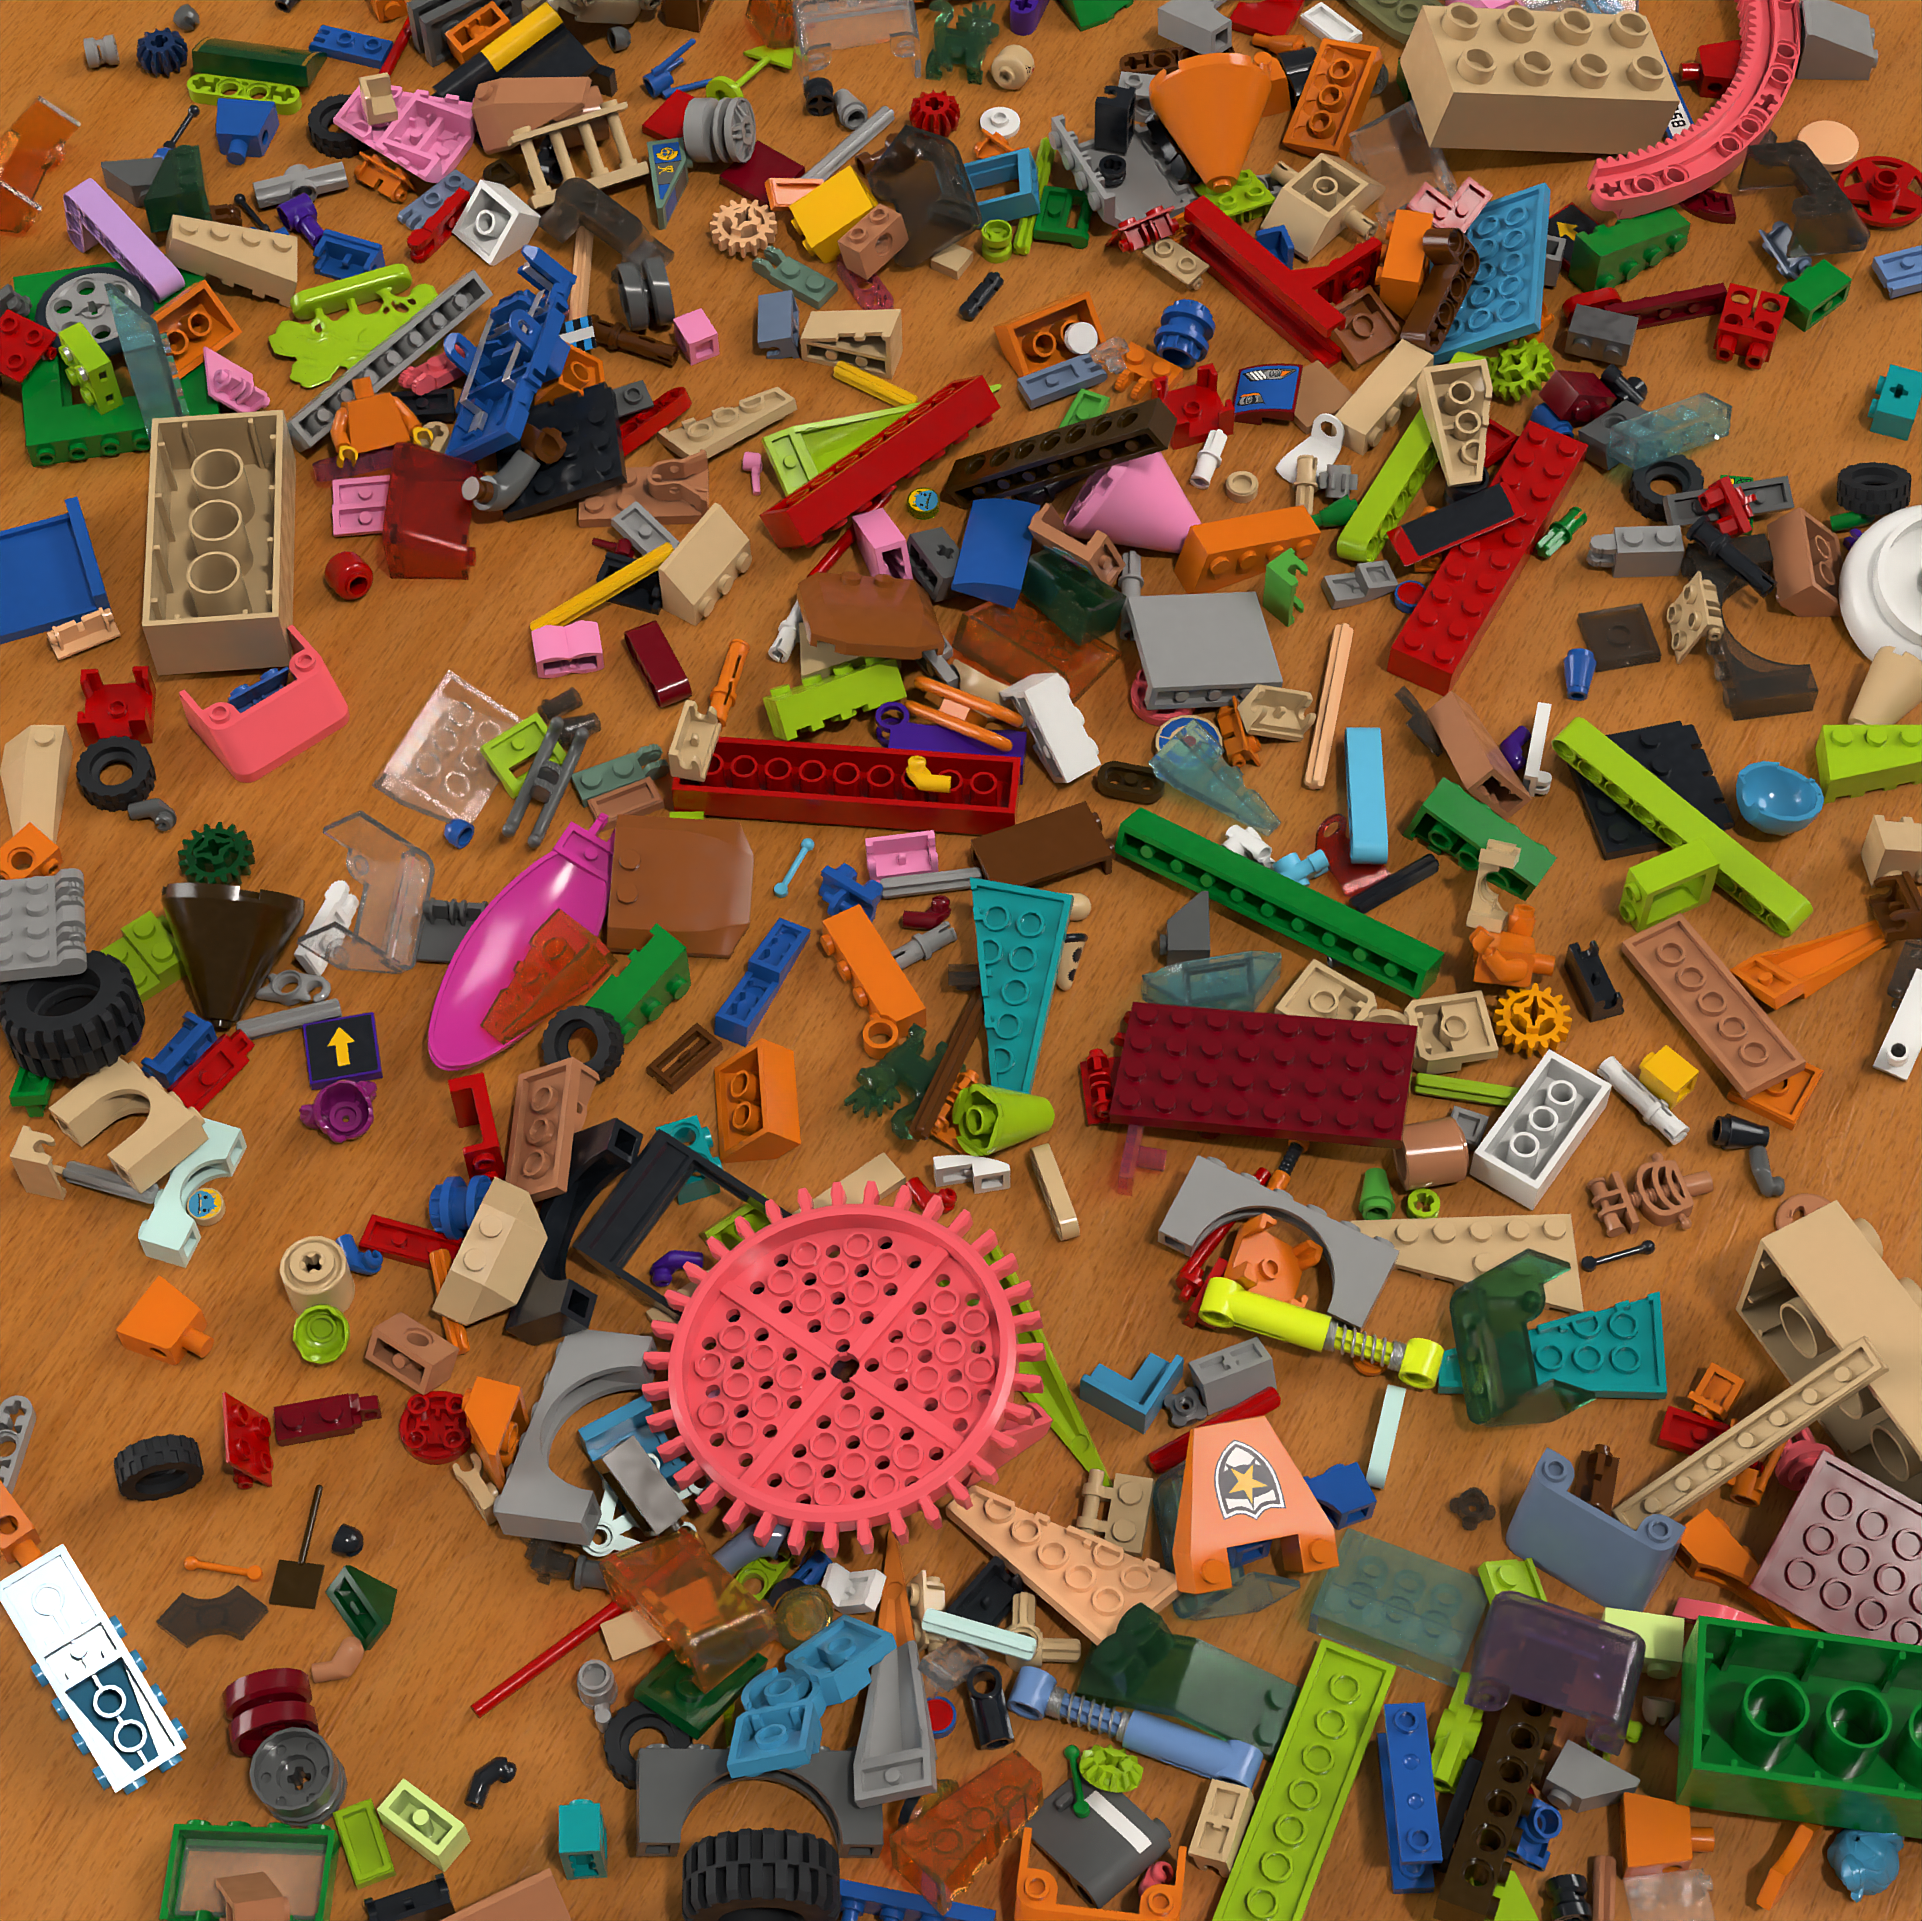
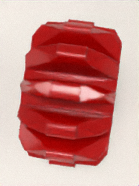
M933 89L929 94L921 92L919 98H913L910 107L911 111H909V120L911 125H913L915 133H922L924 139L934 136L937 141L939 136L942 135L948 138L950 132L957 131L960 108L955 100V96H948L945 90L941 93H936Z

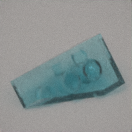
M1195 718L1177 732L1148 762L1153 767L1155 775L1163 782H1168L1172 787L1242 824L1252 827L1267 837L1281 824L1259 793L1244 786L1242 779L1244 774L1237 766L1231 767L1221 756L1225 752L1223 747Z

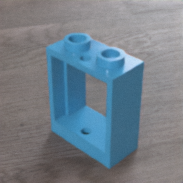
M1029 147L959 165V178L955 179V185L960 201L956 202L959 218L966 220L970 230L982 228L990 220L1010 221L1040 213L1038 168ZM1019 178L1020 192L976 203L975 189Z

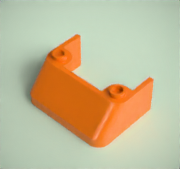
M1024 1827L1014 1921H1180L1187 1853L1186 1846H1179L1175 1885L1155 1884L1148 1887L1141 1896L1139 1914L1057 1904L1058 1886L1055 1878L1045 1870L1030 1868L1032 1828Z

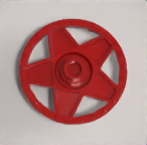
M1886 156L1865 157L1849 164L1842 171L1837 184V196L1843 208L1861 222L1877 227L1904 226L1922 216V197L1908 189L1915 179L1922 190V173L1911 164L1900 159ZM1876 165H1887V166L1895 167V168H1898V169H1895V170L1889 169V168L1880 169V168H1879L1878 166H1876ZM1854 171H1857L1860 182L1844 187L1846 179ZM1852 203L1868 205L1870 215L1857 209ZM1895 209L1912 212L1903 217L1890 219Z

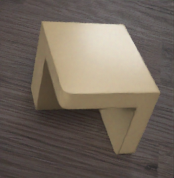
M381 73L360 77L361 101L368 125L399 120L398 111L392 96L389 74Z

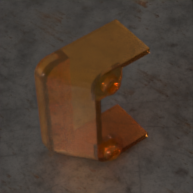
M38 96L0 138V231L18 234L22 230L27 232L36 219V215L42 209L41 205L33 201L47 170L53 164L58 166L66 154V150L63 149L66 141L81 125L79 121L41 96Z

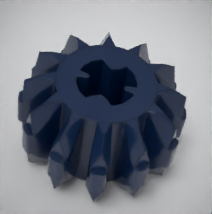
M168 27L163 31L155 28V32H145L144 38L138 39L136 55L138 62H140L146 73H154L156 78L161 74H166L169 77L170 72H180V67L187 65V44L178 31L171 32Z

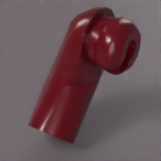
M938 895L933 897L932 906L925 912L904 910L903 928L931 930L937 927L951 914L950 900L946 896Z

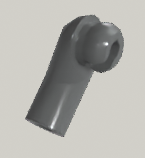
M1763 1146L1752 1147L1749 1151L1750 1165L1760 1192L1769 1198L1772 1195L1781 1196L1785 1190V1182L1780 1176L1772 1177L1766 1148Z

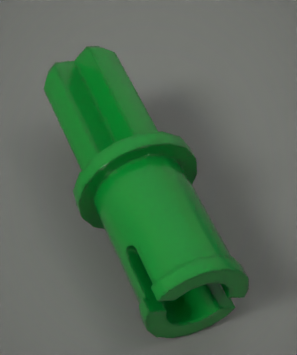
M1570 508L1565 516L1550 525L1549 531L1535 545L1537 554L1540 557L1549 558L1563 544L1566 545L1571 542L1572 535L1587 522L1585 512L1578 519H1575V516L1582 511L1581 508Z

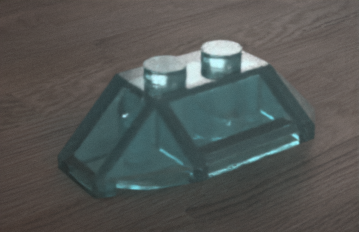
M1246 951L1180 962L1161 968L1156 973L1149 972L1143 974L1141 983L1142 1000L1155 1004L1254 1012L1280 978L1281 952L1270 954L1264 951Z

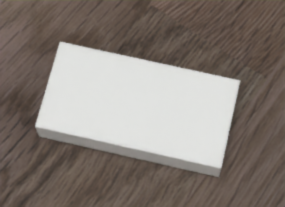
M1323 2L1318 3L1300 15L1299 23L1321 40L1328 38L1351 43L1362 41L1363 33Z

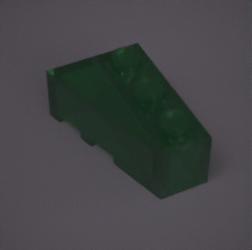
M1049 548L1030 556L1021 592L1078 646L1113 631L1127 597Z

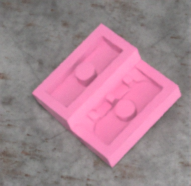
M397 474L332 480L334 537L400 531L399 482Z

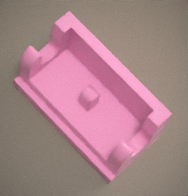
M934 830L865 838L869 880L873 879L880 883V880L883 878L939 872Z

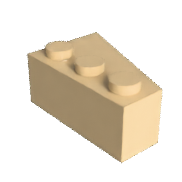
M901 309L812 311L800 338L802 360L832 367L838 361L843 360L874 376L892 379L903 352Z
M1884 815L1873 816L1861 851V857L1871 888L1875 887L1874 880L1877 878L1901 875L1903 871H1909L1914 882L1922 883V824L1914 823L1912 817H1902L1900 822L1885 821Z

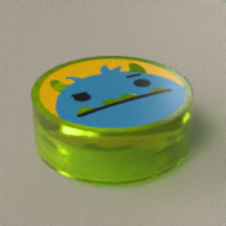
M926 487L913 490L907 498L908 512L911 516L920 520L933 518L940 509L939 495L933 489Z

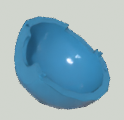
M1761 761L1747 765L1738 774L1736 797L1740 812L1750 825L1764 833L1784 836L1806 828L1818 817L1822 810L1824 797L1815 779H1808L1795 770L1780 766V762Z

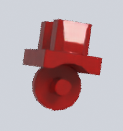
M1729 475L1708 486L1709 489L1698 496L1699 503L1705 512L1717 507L1722 518L1711 524L1722 534L1728 533L1731 539L1734 540L1753 530L1748 518L1754 516L1749 504L1758 499L1755 494L1746 497L1741 486L1734 488Z
M1218 1258L1205 1282L1201 1280L1204 1271L1199 1267H1195L1192 1273L1180 1272L1175 1279L1177 1287L1181 1290L1178 1296L1180 1301L1187 1303L1191 1296L1196 1297L1183 1322L1189 1328L1193 1329L1196 1322L1203 1326L1216 1330V1326L1204 1322L1198 1313L1210 1278L1224 1276L1228 1261Z

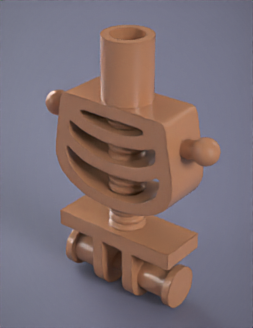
M1656 1152L1652 1155L1653 1162L1645 1163L1639 1167L1632 1193L1627 1192L1619 1171L1611 1173L1608 1183L1611 1191H1607L1606 1181L1603 1177L1592 1179L1587 1183V1187L1594 1196L1592 1199L1593 1206L1595 1208H1602L1597 1216L1600 1222H1605L1608 1237H1615L1625 1232L1626 1228L1619 1220L1621 1218L1624 1219L1629 1234L1637 1233L1640 1221L1634 1209L1635 1207H1639L1643 1216L1656 1226L1664 1227L1679 1221L1683 1229H1689L1692 1222L1687 1217L1691 1215L1694 1205L1692 1197L1713 1191V1181L1710 1173L1706 1170L1682 1176L1675 1160L1663 1161V1155ZM1659 1177H1662V1184H1661V1185H1660V1183H1659V1179H1658ZM1649 1178V1188L1645 1190L1642 1181Z

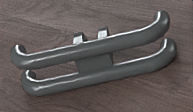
M559 716L551 719L506 823L502 827V834L506 838L513 837L531 799L534 798L543 802V808L527 841L528 846L532 849H537L541 845L589 737V732L586 728L581 727L577 729L561 767L558 763L549 761L564 725L563 719Z

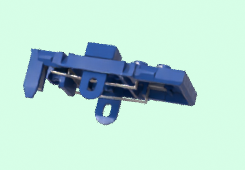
M523 245L521 253L528 262L524 263L517 270L519 275L540 290L537 295L526 289L524 292L518 290L500 299L498 306L491 309L478 347L474 346L460 333H451L444 339V351L447 357L467 375L455 409L458 417L443 456V463L454 471L520 441L534 394L541 388L543 382L558 378L562 374L570 346L558 335L565 320L563 313L569 309L567 300L577 276L570 273L539 247ZM455 344L465 352V358L455 350Z

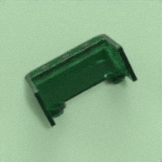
M1527 1248L1462 1285L1453 1293L1449 1306L1467 1414L1474 1424L1491 1428L1551 1423L1596 1400L1595 1392L1562 1381L1551 1379L1540 1386L1537 1383L1527 1323L1536 1319L1544 1309L1546 1302L1544 1284L1571 1270L1569 1262Z

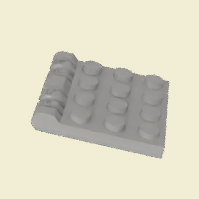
M69 868L61 869L53 876H34L12 880L0 879V982L76 975L83 973L87 969V951L84 941H86L85 901L82 899V896H84V874L81 870Z

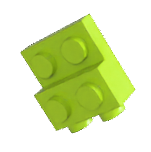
M151 910L121 928L123 937L101 950L105 955L109 954L119 959L120 962L128 967L142 1003L187 975L176 942L170 935L172 931L168 920L163 915L156 918Z

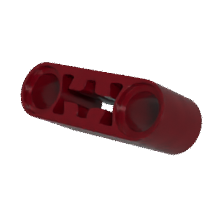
M656 620L624 632L628 650L659 708L692 697L688 678Z

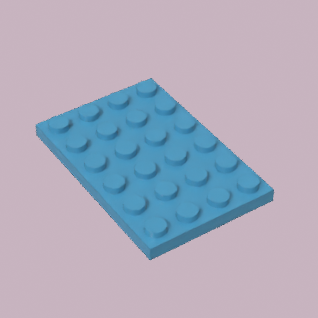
M1545 182L1488 202L1465 232L1466 237L1479 254L1480 265L1441 348L1437 352H1429L1434 355L1433 366L1451 360L1458 351L1474 353L1540 331L1551 193L1550 188ZM1430 260L1429 274H1430V271H1431V269H1432V267H1433V265H1434V264L1431 262V260Z

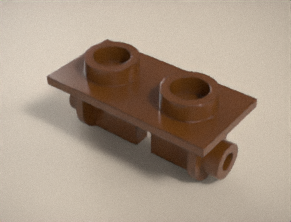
M1597 1444L1595 1449L1590 1452L1581 1451L1574 1495L1610 1516L1620 1458L1613 1457L1609 1446Z

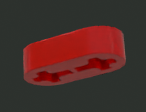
M1607 287L1571 296L1563 303L1562 312L1567 322L1571 324L1576 304L1603 310V307L1606 305L1622 303L1623 301L1615 288Z

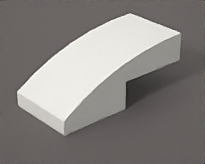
M972 1155L933 1157L936 1187L972 1182L974 1194L1010 1188V1166L1007 1163L986 1157H974Z

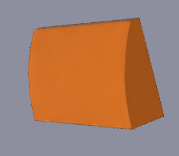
M1323 38L1282 143L1284 146L1314 158L1320 153L1338 156L1344 161L1346 160L1384 62L1379 47Z

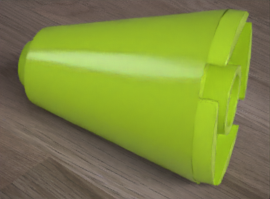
M982 1083L971 1084L969 1088H963L958 1093L952 1114L953 1124H958L960 1136H956L959 1145L966 1153L974 1157L987 1156L1046 1133L1052 1127L1055 1118L1051 1103L1044 1097Z

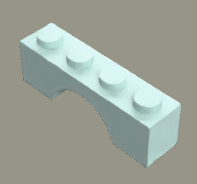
M203 1118L205 1123L202 1127L209 1139L170 1170V1178L165 1188L158 1191L154 1201V1209L149 1219H145L142 1222L138 1233V1239L146 1256L183 1268L187 1267L201 1239L195 1220L187 1214V1201L189 1197L208 1181L221 1177H232L247 1148L240 1128Z

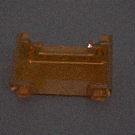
M680 1528L667 1537L661 1535L612 1553L598 1564L612 1600L623 1611L628 1609L632 1612L635 1610L674 1650L677 1660L681 1664L685 1663L689 1668L692 1667L695 1675L692 1678L693 1683L704 1694H707L779 1636L773 1621L777 1618V1615L771 1605L765 1599L758 1601L706 1550L703 1539L694 1530L687 1532L685 1529Z

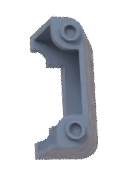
M1547 1447L1533 1471L1506 1533V1544L1509 1550L1523 1560L1532 1558L1535 1567L1604 1608L1643 1612L1672 1566L1686 1527L1662 1514H1653L1646 1517L1641 1522L1637 1531L1624 1525L1568 1492L1575 1476L1574 1468L1568 1459Z

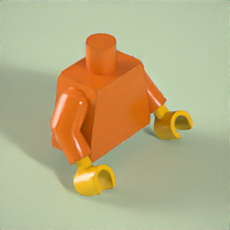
M370 376L351 380L356 399L341 402L340 409L336 411L330 429L335 450L339 453L336 460V465L339 468H343L344 458L350 459L352 466L355 467L358 453L411 441L410 436L414 437L413 446L417 451L422 450L420 439H426L430 446H432V432L427 428H423L415 414L397 396H393L390 392L374 394Z

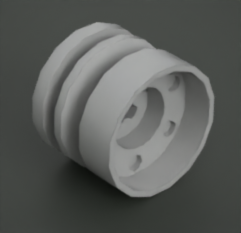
M726 97L720 101L716 98H693L689 101L684 115L683 135L685 147L691 160L697 163H717L720 159L722 162L732 163L733 161L746 163L751 158L756 141V123L752 106L746 98L735 97L732 99Z

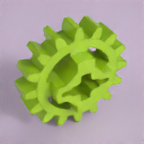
M1521 338L1519 344L1514 345L1510 341L1508 343L1509 348L1506 350L1499 348V356L1490 358L1492 364L1490 378L1493 393L1496 397L1501 395L1504 401L1510 399L1511 396H1513L1515 401H1519L1523 394L1530 398L1532 395L1531 391L1534 389L1541 391L1542 386L1540 384L1547 382L1550 379L1548 373L1555 371L1552 364L1555 360L1544 342L1538 343L1536 338H1533L1527 343L1525 338Z

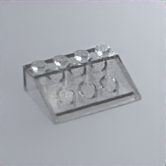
M448 670L429 695L372 786L400 805L435 819L450 823L451 820L457 818L473 824L500 781L480 752V747L523 720Z

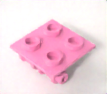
M203 347L208 395L212 399L223 403L237 413L256 412L260 408L264 409L269 405L270 398L267 397V393L254 386L252 373L208 347Z

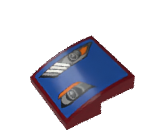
M1276 363L1239 369L1233 399V406L1235 408L1234 422L1262 425L1263 417L1294 421L1303 365Z

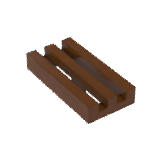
M696 1023L646 1067L647 1074L652 1078H657V1082L661 1086L665 1085L667 1091L674 1094L723 1050L722 1043ZM699 1036L702 1037V1039H700L693 1047L687 1049L684 1053H682L678 1057L679 1059L675 1063H673L666 1071H661L668 1063H670L695 1039H697Z

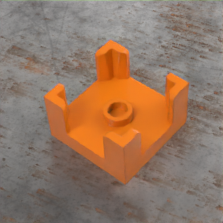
M1265 1213L1241 1224L1223 1278L1237 1282L1246 1291L1305 1308L1308 1300L1307 1295L1304 1294L1294 1299L1301 1275L1304 1270L1319 1263L1324 1247L1312 1240H1305L1294 1247L1265 1231L1277 1224L1276 1219Z

